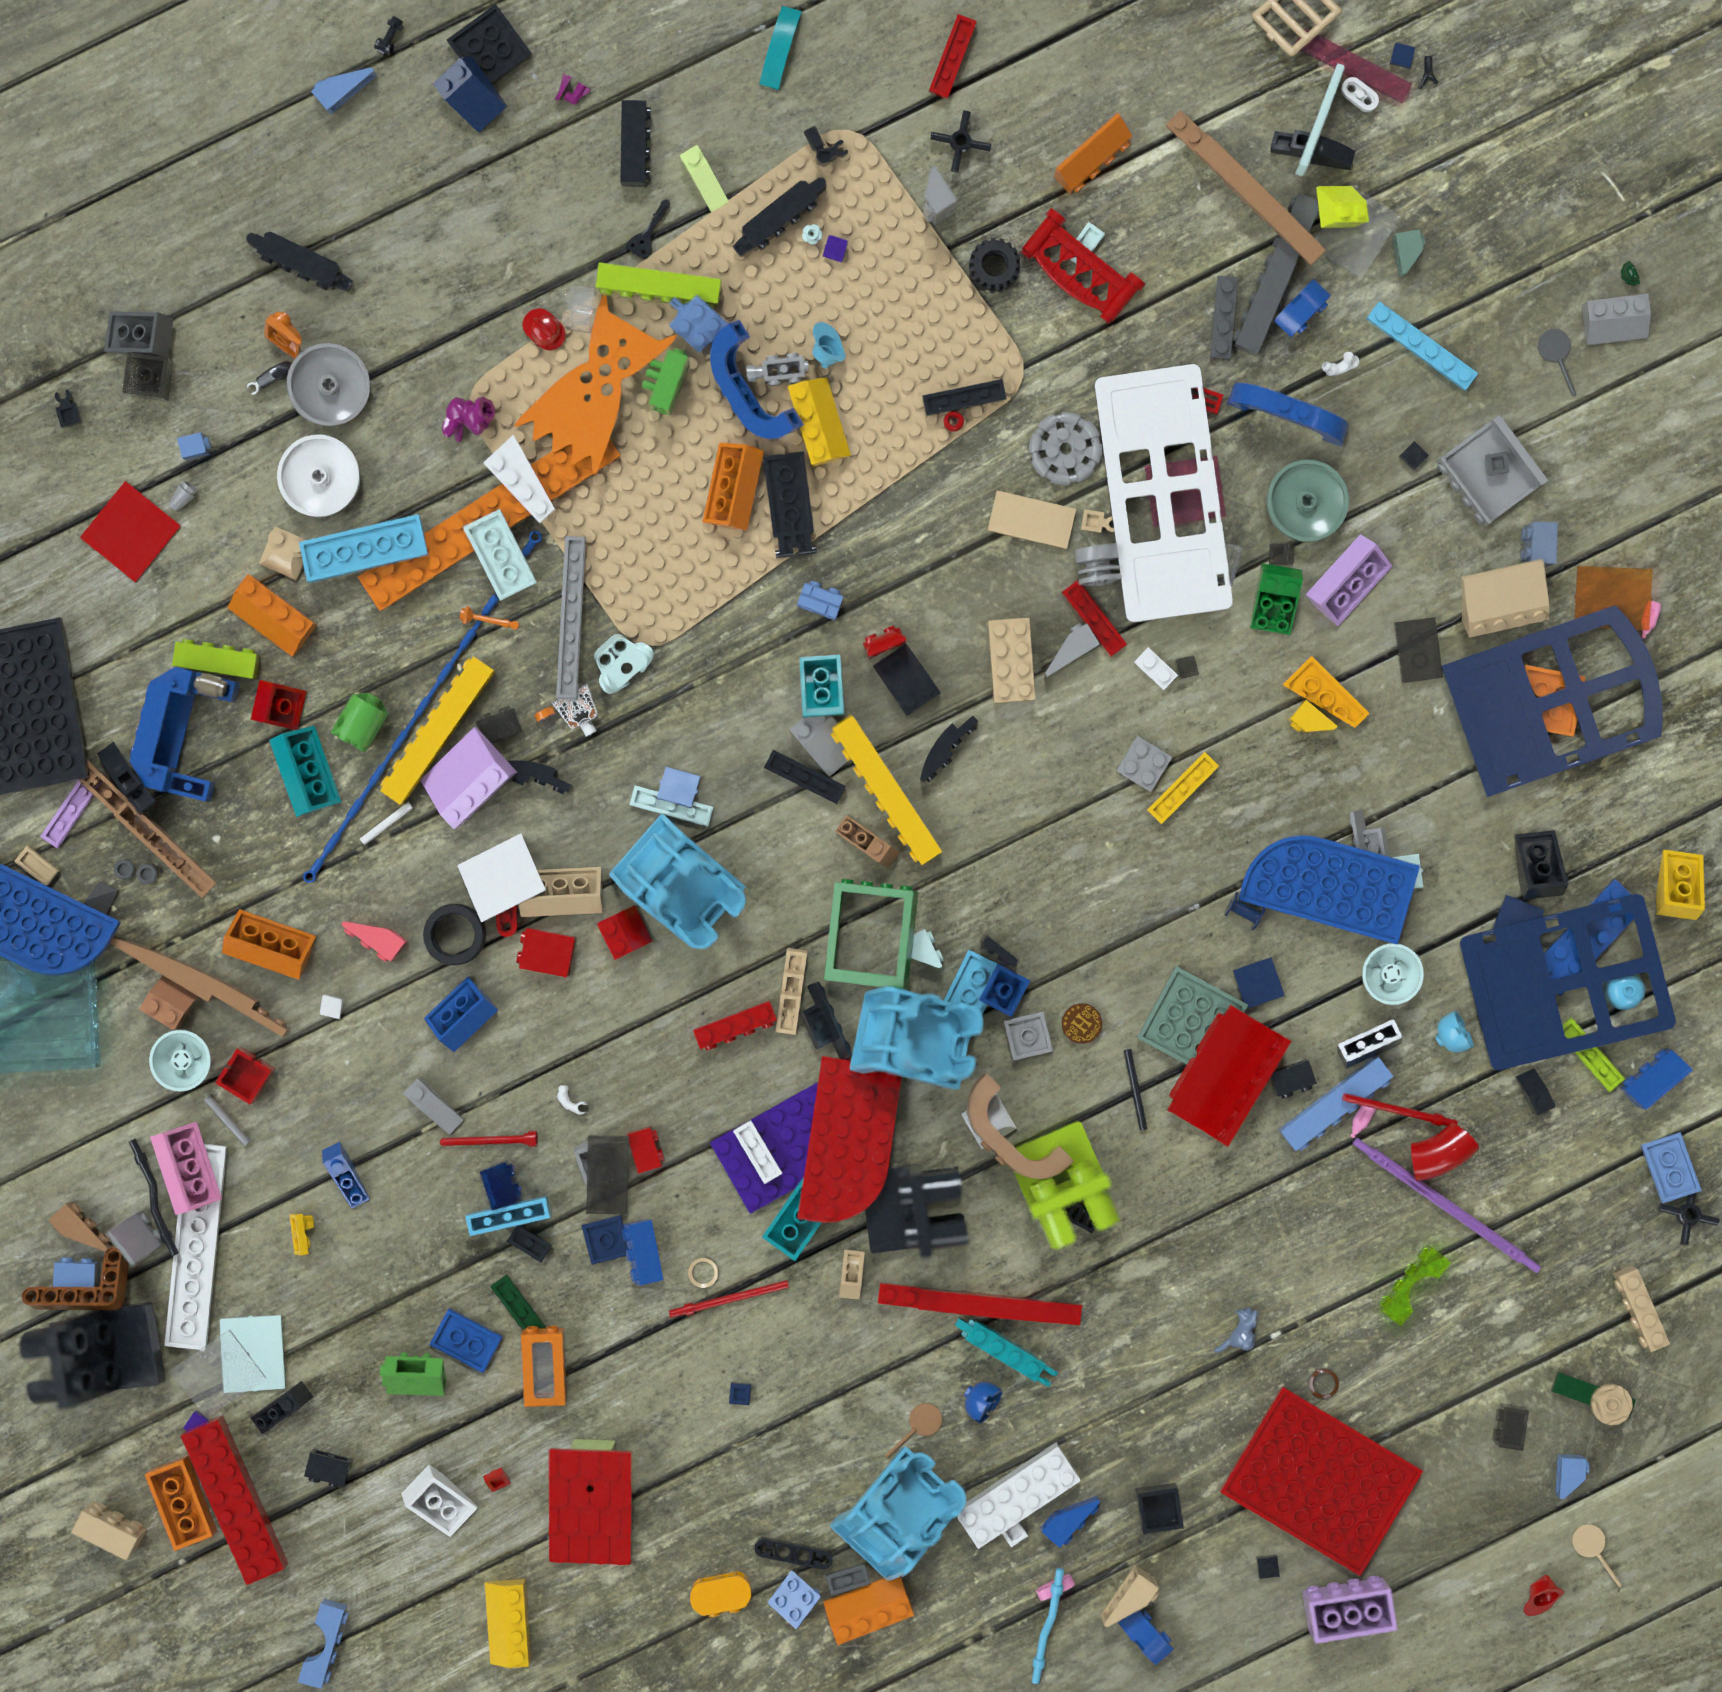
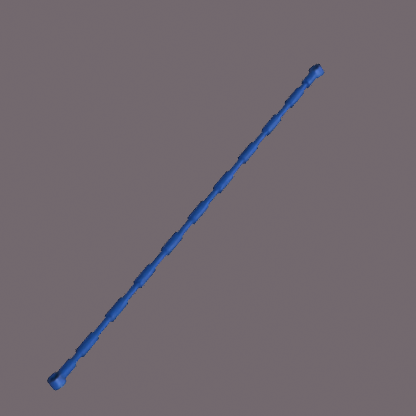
M532 531L530 533L529 540L521 551L524 558L530 554L536 544L541 542L542 535L540 532ZM533 534H539L537 541L532 540ZM497 593L491 596L483 608L482 616H489L499 600ZM477 620L473 628L469 629L459 644V649L451 661L447 662L437 677V682L427 697L423 698L414 712L415 715L405 730H402L392 745L391 751L383 763L378 766L370 778L369 784L346 814V819L324 847V852L320 858H317L310 870L304 873L303 879L305 882L313 883L316 880V874L324 864V859L328 853L332 852L342 837L340 835L350 820L354 819L364 804V799L372 787L376 786L387 769L386 766L396 751H399L409 736L408 733L418 718H421L431 703V698L441 683L445 682L454 668L453 665L463 650L467 649L483 621ZM308 873H311L313 875V879L311 881L307 879Z

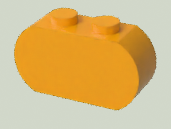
M740 1571L697 1579L692 1586L690 1594L691 1605L702 1616L716 1617L721 1615V1612H739L750 1601L751 1582Z

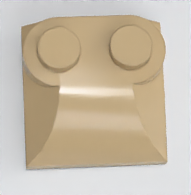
M274 526V529L268 536V542L259 564L297 581L304 566L299 542L306 540Z

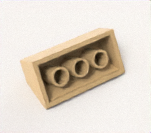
M601 867L537 870L546 890L519 903L521 917L602 913Z

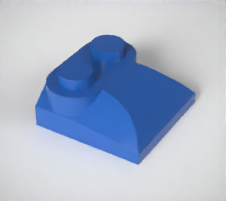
M997 964L979 1001L1012 1017L1030 980Z

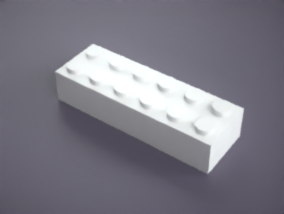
M1056 1442L968 1500L963 1510L957 1515V1518L979 1549L1081 1480Z

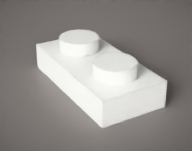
M1149 647L1134 662L1162 690L1178 676Z

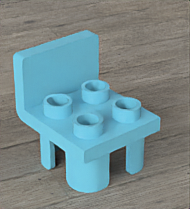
M661 814L609 874L624 893L691 948L704 949L711 946L719 936L712 928V925L725 911L736 917L745 905V895L742 891L746 886L688 838L664 814Z
M882 987L866 991L850 1070L862 1074L883 1071L951 1090H959L961 1079L968 1077L975 1067L976 1058L966 1056L969 1037L979 1035L982 1031V1015L974 1006L963 1003H949L940 1000V997L935 995H920L894 987Z
M906 1446L900 1449L853 1508L837 1515L829 1525L887 1581L906 1575L927 1549L939 1540L943 1529L952 1518H955L963 1510L966 1503L965 1492L957 1482L951 1480L944 1483L931 1470L935 1466V1462L929 1456L923 1453L914 1454Z

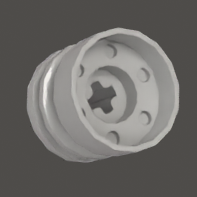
M1117 544L1097 545L1075 550L1076 564L1086 565L1085 569L1077 571L1078 575H1087L1086 578L1079 579V585L1095 587L1121 580V574H1111V571L1120 569L1119 565H1110V561L1118 558Z

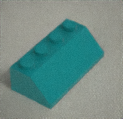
M315 725L283 733L269 740L296 817L342 802Z
M803 1179L762 1236L764 1240L794 1261L822 1223L797 1219Z

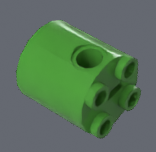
M370 693L352 694L333 726L331 733L348 744L351 743L357 749L366 752L388 716L382 700Z

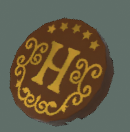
M1086 1003L1071 1005L1062 1016L1061 1026L1063 1033L1069 1040L1075 1043L1086 1044L1092 1042L1098 1037L1102 1029L1100 1013L1095 1007Z

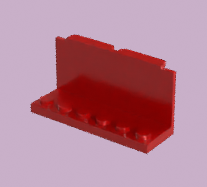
M1229 1005L1224 1015L1221 1013L1216 1015L1196 1049V1057L1189 1060L1172 1088L1169 1097L1173 1100L1167 1110L1229 1147L1292 1041L1234 1006Z

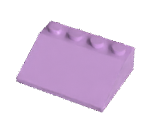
M475 726L420 781L440 815L453 829H456L463 825L517 771Z

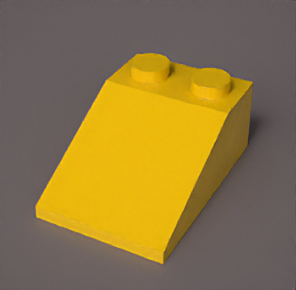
M1663 850L1656 893V915L1697 920L1705 910L1703 855Z

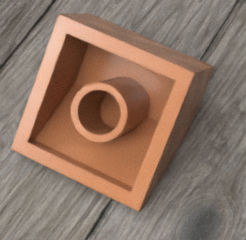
M163 975L149 991L139 1010L172 1030H178L199 996Z

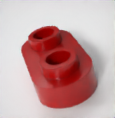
M517 905L496 915L497 931L504 937L514 935L518 929ZM505 923L511 924L510 930L504 928Z

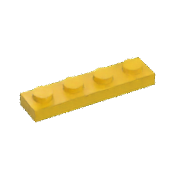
M1203 752L1147 811L1162 824L1219 765L1206 752Z

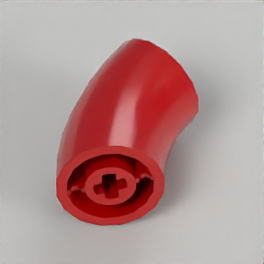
M1453 1123L1448 1124L1442 1131L1428 1139L1411 1143L1412 1163L1416 1182L1441 1176L1461 1166L1479 1151L1478 1143L1468 1132Z

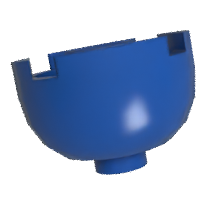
M980 1382L974 1387L970 1386L964 1394L966 1397L965 1410L968 1415L979 1424L984 1423L990 1417L988 1413L991 1409L994 1411L1002 1397V1389L990 1382Z

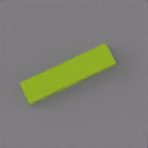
M1572 1017L1562 1024L1565 1037L1567 1038L1586 1034ZM1598 1047L1574 1052L1608 1092H1611L1625 1080Z

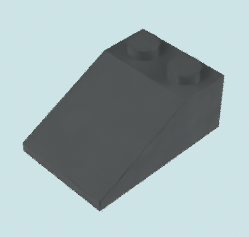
M110 311L104 352L168 359L173 318L158 312Z

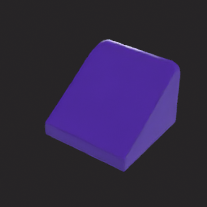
M829 235L823 257L842 263L848 241Z

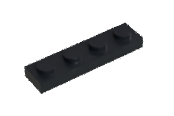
M1003 379L922 395L926 417L1007 400Z
M772 750L764 766L765 769L835 804L838 803L846 787L775 750Z

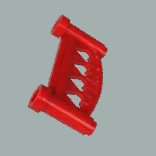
M1050 208L1045 214L1047 217L1024 244L1020 253L1028 260L1035 258L1044 272L1058 287L1079 302L1101 311L1100 318L1107 324H1110V322L1116 319L1136 292L1141 291L1146 284L1132 272L1126 278L1121 276L1064 230L1062 226L1066 219L1056 210ZM1061 244L1058 262H1052L1050 257L1044 255L1045 249ZM1077 257L1076 270L1073 275H1068L1066 270L1060 268L1061 262ZM1093 270L1091 286L1089 288H1084L1082 283L1076 281L1078 274ZM1109 283L1107 299L1105 301L1099 300L1098 296L1092 294V288Z

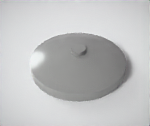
M322 343L305 349L295 358L287 375V393L291 404L303 418L321 426H337L352 420L364 408L370 392L369 375L362 360L350 349L337 344Z

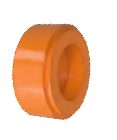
M550 706L537 712L534 716L537 722H540L556 713L553 707Z

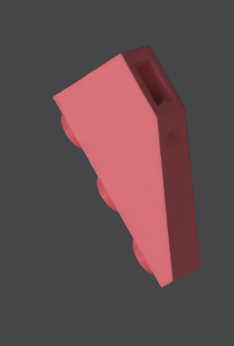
M344 921L341 924L345 927L344 932L353 938L357 936L361 939L360 943L369 950L371 948L378 952L376 955L385 962L387 960L390 962L394 961L408 942L389 928Z

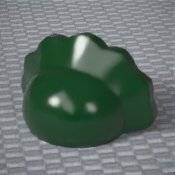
M1627 261L1621 269V277L1628 285H1639L1640 277L1633 263Z

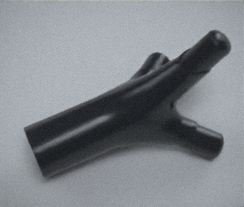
M1432 56L1424 57V75L1418 86L1419 89H1422L1428 79H1431L1435 85L1438 84L1433 73Z

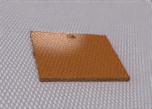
M1577 566L1574 619L1616 605L1636 630H1649L1653 569ZM1603 625L1598 627L1602 629H1611L1609 625Z

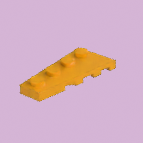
M1312 655L1282 684L1354 728L1370 714Z

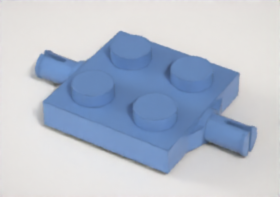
M697 294L690 302L684 305L676 297L669 302L678 310L676 317L669 323V326L699 353L714 341L717 333L727 324V321Z

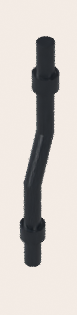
M135 1138L128 1143L135 1155L133 1158L136 1164H139L149 1185L150 1212L161 1233L159 1236L162 1242H165L171 1256L179 1254V1251L172 1239L174 1236L171 1230H168L158 1208L157 1182L147 1163L148 1158L145 1152H142Z

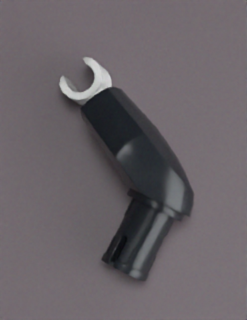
M284 361L268 368L256 378L257 382L249 383L247 388L252 384L255 385L256 391L252 393L254 395L260 391V388L265 389L279 380L286 379L292 362Z

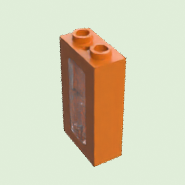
M556 1325L547 1326L546 1329H538L537 1326L526 1327L521 1333L524 1407L566 1405L564 1328H559Z

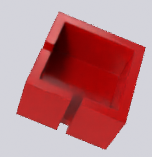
M239 1047L227 1064L229 1066L223 1069L215 1083L251 1105L255 1103L276 1068L262 1059L255 1060L257 1058L256 1055L243 1047Z

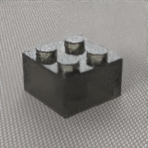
M127 352L122 393L129 397L168 402L174 361L168 357Z

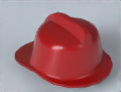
M542 308L532 309L523 318V331L540 348L550 351L557 349L564 342L565 328L549 311Z
M1549 1575L1542 1576L1530 1585V1600L1525 1604L1523 1612L1528 1616H1536L1546 1612L1564 1595V1590L1558 1588Z

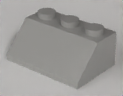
M934 165L931 167L923 204V215L928 223L932 222L936 226L955 213L957 199Z
M1649 294L1591 300L1582 305L1586 346L1648 338L1651 318Z

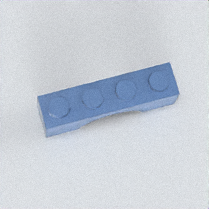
M323 1599L315 1624L322 1629L325 1635V1648L320 1654L305 1659L298 1679L299 1683L322 1689L325 1683H329L332 1674L329 1668L331 1663H335L338 1652L334 1650L336 1644H340L343 1632L340 1630L342 1624L345 1625L349 1613L346 1612L348 1605L328 1599Z

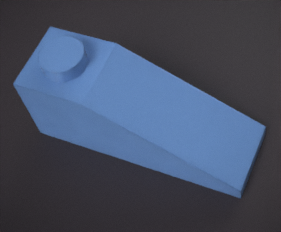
M372 68L329 77L324 81H318L311 92L331 115L377 75Z

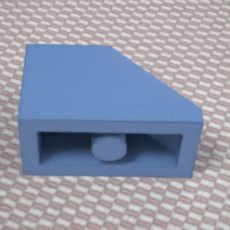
M1557 1454L1555 1495L1558 1498L1565 1499L1586 1480V1474L1589 1473V1462L1582 1455Z

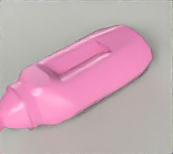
M1648 601L1641 618L1642 639H1645L1646 635L1656 626L1661 611L1660 603Z
M1360 1106L1353 1118L1352 1138H1355L1356 1134L1368 1126L1376 1109Z

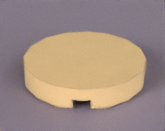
M1612 1383L1604 1384L1597 1388L1590 1402L1591 1411L1594 1416L1602 1423L1611 1426L1626 1421L1633 1408L1632 1398L1628 1391L1620 1385Z

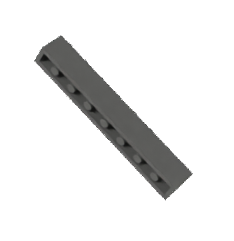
M1299 193L1296 198H1291L1288 209H1290V214L1308 232L1319 210L1318 200ZM1279 235L1275 236L1272 246L1275 247L1272 255L1268 254L1264 262L1267 268L1264 273L1259 274L1256 281L1259 287L1256 292L1252 291L1248 303L1251 306L1248 311L1244 310L1240 322H1243L1240 330L1236 329L1232 339L1235 341L1234 348L1255 357L1259 353L1299 258V254Z

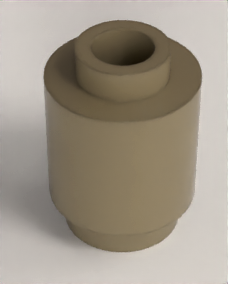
M202 673L201 676H197L194 687L197 688V693L218 698L225 695L227 681H223V678Z

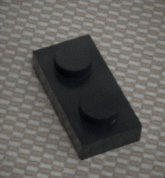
M517 1225L506 1241L542 1263L553 1245L522 1225Z

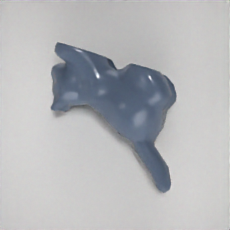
M1249 1307L1235 1310L1239 1316V1324L1230 1337L1214 1349V1352H1222L1228 1346L1247 1351L1252 1349L1256 1341L1253 1330L1257 1327L1260 1311H1252Z

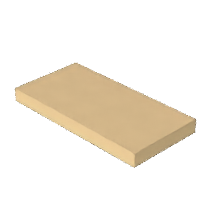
M997 490L987 531L1067 549L1076 509Z

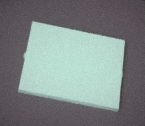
M250 1315L248 1317L220 1319L224 1392H256L257 1390L285 1389L282 1316L253 1317Z

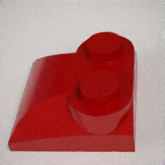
M893 625L884 629V634L877 636L875 633L864 638L866 642L863 643L868 658L871 659L905 644L907 640L902 634L900 627L895 628Z

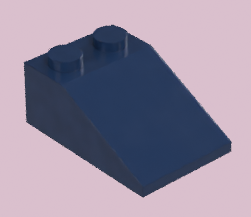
M460 57L433 83L444 100L478 133L508 107L472 57Z

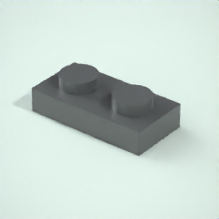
M865 1563L825 1575L831 1596L870 1584Z

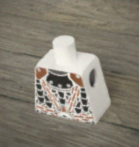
M588 685L578 689L577 700L558 699L552 702L571 729L575 730L581 727L586 737L596 732L592 720L598 718L599 715Z

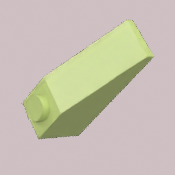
M698 145L682 153L680 159L710 211L713 212L729 203Z

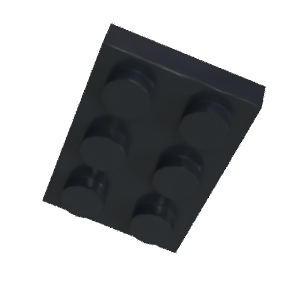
M984 934L981 937V947L991 955L994 952L999 955L997 959L1005 966L1009 967L1012 965L1015 967L1018 964L1019 960L987 935Z

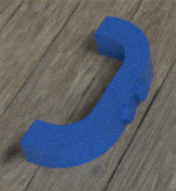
M740 320L728 323L714 338L710 352V364L714 378L721 388L722 394L732 406L733 412L749 431L762 438L776 439L797 431L804 424L794 408L783 411L778 416H772L766 413L758 403L736 364L737 350L742 343L750 338V335Z
M1235 383L1226 403L1243 411L1247 409L1258 410L1303 426L1323 436L1322 440L1340 447L1343 445L1349 429L1347 421L1327 410L1257 385Z

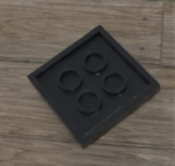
M496 4L447 39L448 44L459 58L472 57L492 85L533 56Z

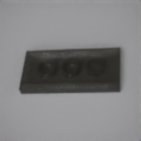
M588 1135L586 1214H627L629 1136Z

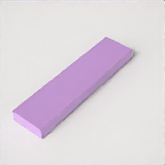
M79 780L40 836L56 848L60 847L94 796ZM101 783L99 785H96L94 788L98 789Z

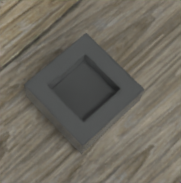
M1507 452L1485 455L1488 476L1509 472Z

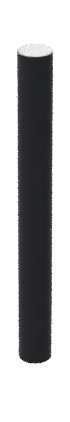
M1126 1049L1123 1051L1139 1129L1145 1130L1148 1127L1132 1049Z

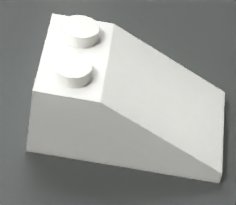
M428 1465L401 1493L405 1507L449 1537L478 1508L444 1474L431 1465Z

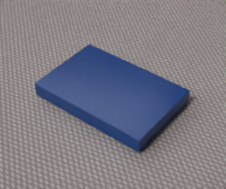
M448 1308L429 1345L484 1373L503 1336Z

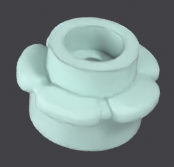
M812 224L811 226L807 225L804 227L802 238L805 242L814 245L821 240L822 231H820L819 226Z

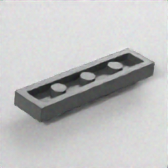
M1217 276L1210 358L1231 359L1238 277Z

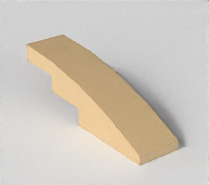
M787 948L776 1032L796 1035L807 950Z

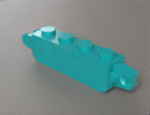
M958 1317L955 1322V1326L963 1330L961 1335L965 1337V1340L1035 1382L1037 1380L1050 1387L1052 1383L1040 1376L1042 1370L1047 1371L1052 1376H1057L1059 1373L1048 1366L1040 1357L979 1320H972L970 1318L969 1322Z

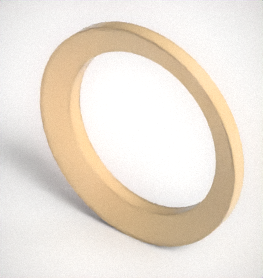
M708 1258L696 1259L689 1267V1279L697 1287H709L715 1283L718 1277V1268ZM699 1262H708L714 1268V1277L708 1283L702 1284L693 1278V1267Z

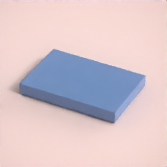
M1681 1132L1640 1145L1661 1203L1702 1191Z

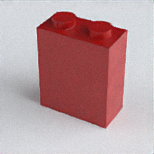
M526 928V932L522 931L520 943L523 944L522 952L518 951L516 963L519 964V969L569 977L576 937Z

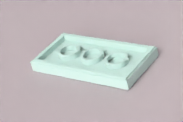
M500 509L463 526L500 601L537 583Z

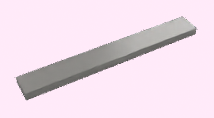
M565 536L556 699L577 700L586 537Z

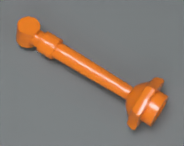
M469 606L461 609L460 620H463L464 624H468L472 619L501 625L505 628L510 627L514 630L520 627V624L516 621L511 622L507 619L502 620L474 614Z

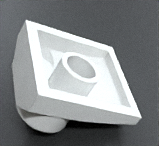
M995 1094L988 1104L987 1115L990 1123L1005 1136L1015 1130L1016 1126L998 1095ZM966 1110L962 1112L961 1115L963 1116L965 1122L967 1123L969 1129L971 1130L981 1149H983V1146L980 1144L982 1140L975 1134V1132L970 1126Z

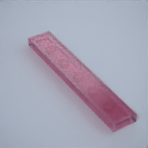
M1303 27V29H1304L1307 33L1310 31V30H1308V29H1306V28ZM1319 35L1314 37L1300 50L1334 69L1338 63L1344 65L1343 73L1345 75L1359 79L1370 88L1401 104L1412 85L1410 82Z

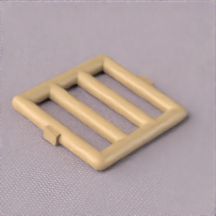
M1267 0L1253 12L1252 18L1267 33L1266 36L1271 42L1275 41L1289 56H1294L1342 13V10L1333 0H1321L1331 10L1322 19L1304 0H1292L1316 24L1308 33L1277 3L1279 0ZM1270 8L1301 38L1293 46L1262 17Z

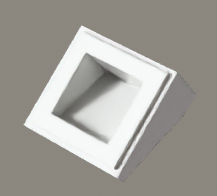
M324 994L322 996L320 1014L340 1019L345 999Z

